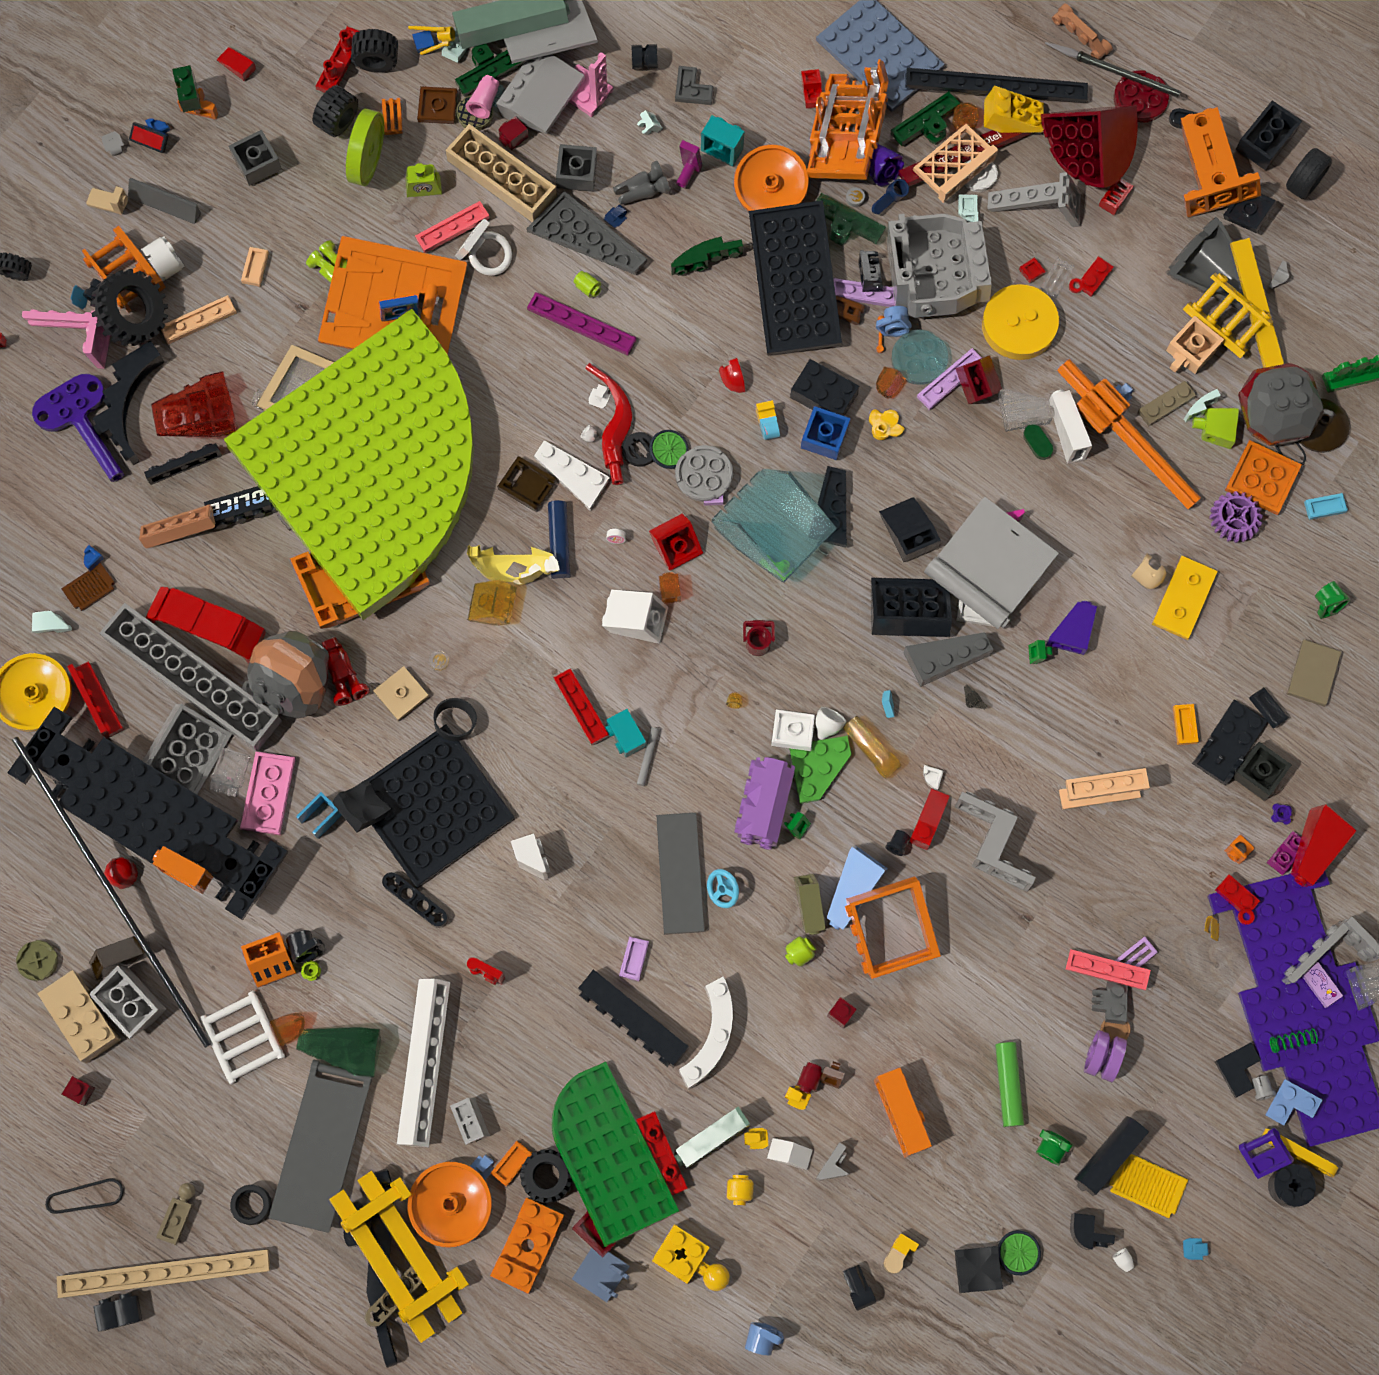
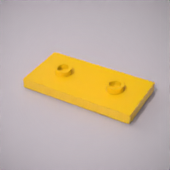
M1181 556L1152 625L1188 640L1217 571Z

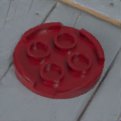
M1144 70L1132 71L1133 73L1139 74L1146 78L1165 84V82L1160 77H1156L1155 75L1147 73ZM1121 77L1115 87L1113 99L1115 106L1137 105V122L1145 123L1157 119L1164 113L1168 105L1169 94Z

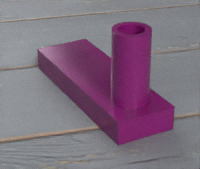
M682 140L679 148L684 168L676 184L686 188L693 172L697 171L700 173L702 160L700 148Z

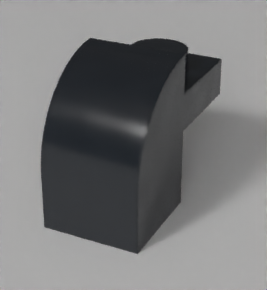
M1071 1214L1070 1233L1074 1242L1079 1247L1085 1250H1093V1242L1096 1243V1247L1108 1248V1244L1115 1243V1235L1094 1233V1215Z

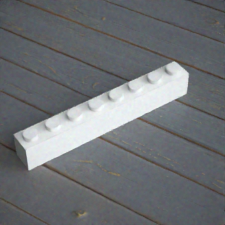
M419 979L397 1139V1144L429 1147L450 982Z

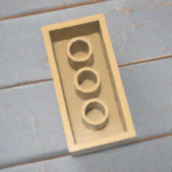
M72 970L37 994L79 1060L87 1064L121 1039L100 1006L89 995L91 992L80 975Z

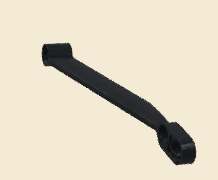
M388 1169L373 1172L384 1191L389 1190L392 1181ZM377 1213L371 1217L370 1232L390 1261L392 1235ZM368 1262L366 1293L371 1307L387 1290ZM388 1295L384 1298L385 1306H387ZM380 1304L377 1305L380 1309L376 1313H372L374 1321L377 1322L379 1321L378 1315L381 1312H384L386 1315L387 1312L381 1308ZM385 1320L376 1327V1332L385 1365L389 1368L397 1365L398 1362Z

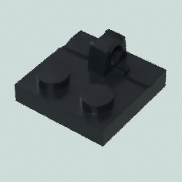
M1261 194L1259 197L1231 204L1223 217L1227 221L1257 233L1276 205V200Z

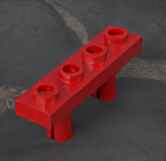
M348 26L340 31V40L329 60H325L323 63L324 70L315 86L316 90L325 93L332 86L340 84L351 63L352 37L356 32L360 31Z
M654 1111L636 1119L643 1138L671 1195L673 1196L688 1189L656 1112Z

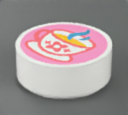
M610 529L607 531L606 540L616 544L624 543L626 533L621 529Z

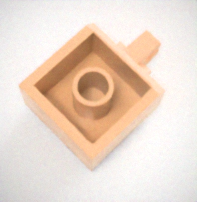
M1194 316L1173 338L1166 349L1175 359L1170 369L1176 373L1183 365L1196 374L1219 349L1224 339Z

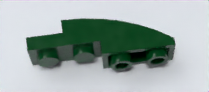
M722 236L691 247L671 263V275L681 276L691 271L701 272L708 268V261L715 262L726 257H738L743 254L742 239L723 243Z

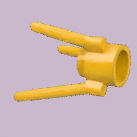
M408 26L410 30L437 33L438 40L442 41L438 45L421 51L420 55L444 46H450V42L455 40V30L452 26Z

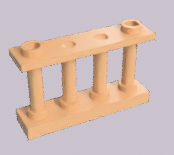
M1146 768L1069 779L1065 781L1066 789H1060L1059 795L1063 810L1141 798L1140 791L1148 790L1150 786Z

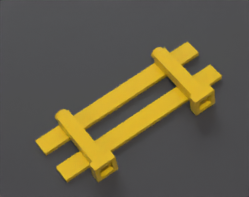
M370 1171L357 1180L370 1200L364 1207L357 1211L344 1189L329 1200L342 1219L341 1226L346 1233H351L398 1307L400 1319L404 1323H408L419 1342L422 1343L435 1333L422 1312L436 1303L446 1321L450 1323L462 1314L450 1292L455 1288L457 1291L461 1290L469 1284L458 1267H454L446 1272L448 1277L442 1281L393 1205V1202L397 1199L401 1202L411 1196L402 1179L399 1177L391 1182V1188L385 1192L374 1173ZM377 1213L427 1289V1292L415 1301L365 1224L366 1220Z

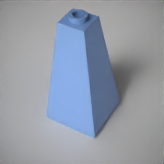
M856 845L851 847L827 915V919L830 920L829 924L837 930L840 928L844 930L851 921V917L848 918L845 911V906L847 905L846 898L873 890L888 870L887 867ZM862 904L856 905L857 911L862 906Z

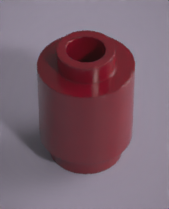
M810 1062L803 1066L797 1082L800 1091L807 1094L817 1091L822 1076L821 1066Z

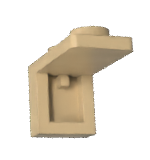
M116 186L114 193L92 188L86 204L90 207L122 215L127 205L128 197L121 187Z

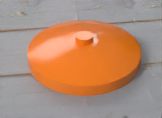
M764 145L757 147L747 153L737 166L734 176L736 196L740 204L748 212L751 210L800 204L806 197L809 185L806 166L794 151L784 146Z
M443 1162L426 1169L415 1180L410 1190L411 1196L408 1197V1215L415 1231L427 1242L440 1247H459L474 1240L486 1227L492 1211L491 1193L484 1178L472 1167L458 1162Z

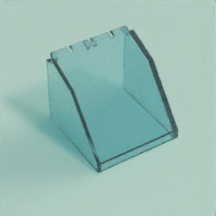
M762 469L761 472L758 471L749 480L754 487L752 488L746 483L736 493L741 500L734 496L723 507L728 514L726 515L720 510L712 518L711 522L715 526L714 528L739 552L779 581L785 582L835 531L836 527L790 471Z

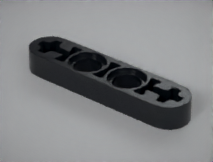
M389 872L384 875L382 884L393 896L432 926L442 928L447 924L448 916L443 909L396 873ZM396 878V884L401 886L397 893H395L397 891L395 886L390 885L388 887L387 879ZM405 889H410L413 892L412 897L408 900L402 898V892ZM421 901H426L429 905L428 909L424 912L417 909V905ZM433 907L436 908L433 910L436 915L443 914L442 922L438 921L435 923V918L431 914L428 918L426 917Z

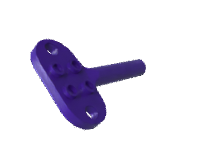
M80 374L41 396L33 406V419L41 429L48 432H56L69 425H74L111 482L118 481L123 477L124 473L87 417L90 412L102 404L105 398L102 391L105 389L96 376ZM97 384L98 389L96 391H89L91 385ZM42 414H48L46 421H39V417Z

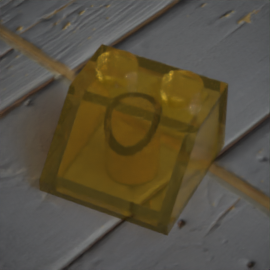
M502 580L475 583L467 620L495 626L510 624L517 587Z

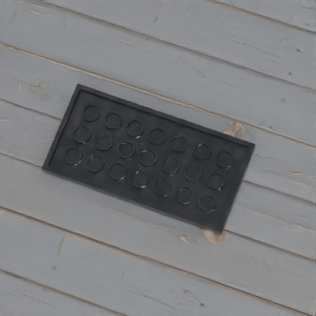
M823 200L749 211L767 356L842 345Z

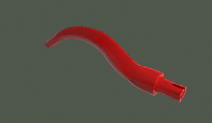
M588 363L585 369L608 386L615 401V414L602 435V452L605 467L610 469L612 484L620 485L623 483L621 466L624 464L621 446L631 426V406L621 387L604 372Z

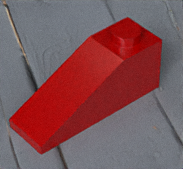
M931 788L909 843L925 850L929 848L950 797L949 795Z

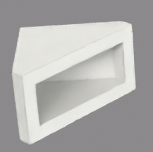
M773 1138L767 1159L807 1170L812 1150L794 1142Z

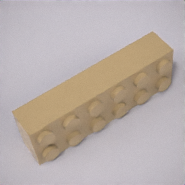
M470 124L445 150L448 162L531 222L557 197L555 185Z

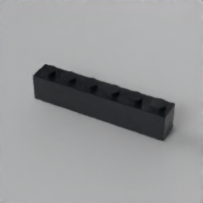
M594 969L578 987L579 996L587 1003L592 1001L596 1005L595 1009L603 1016L608 1014L612 1018L611 1022L619 1029L624 1027L628 1031L626 1034L635 1042L637 1039L644 1044L642 1047L651 1055L653 1052L660 1057L658 1060L664 1066L668 1067L670 1065L674 1068L689 1049L687 1044Z

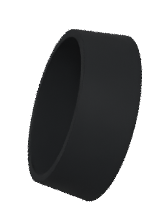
M449 698L440 702L435 708L433 714L434 726L442 738L449 741H460L467 738L473 731L477 722V714L473 706L467 701L459 698ZM448 708L461 709L469 715L472 727L468 732L461 735L448 734L437 725L438 715Z

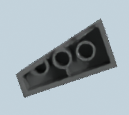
M985 632L905 646L903 653L920 687L989 657L993 648Z

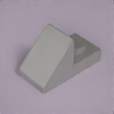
M840 1142L838 1143L817 1175L816 1179L818 1181L849 1175L835 1165L837 1162L841 1164L847 1155L844 1152L846 1146Z

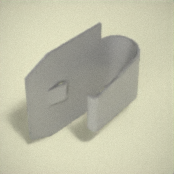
M116 131L102 136V143L106 152L110 151L112 156L122 153L121 146H123V142Z

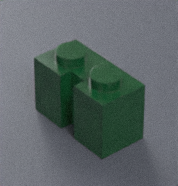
M191 65L172 69L177 86L178 100L183 113L202 109Z

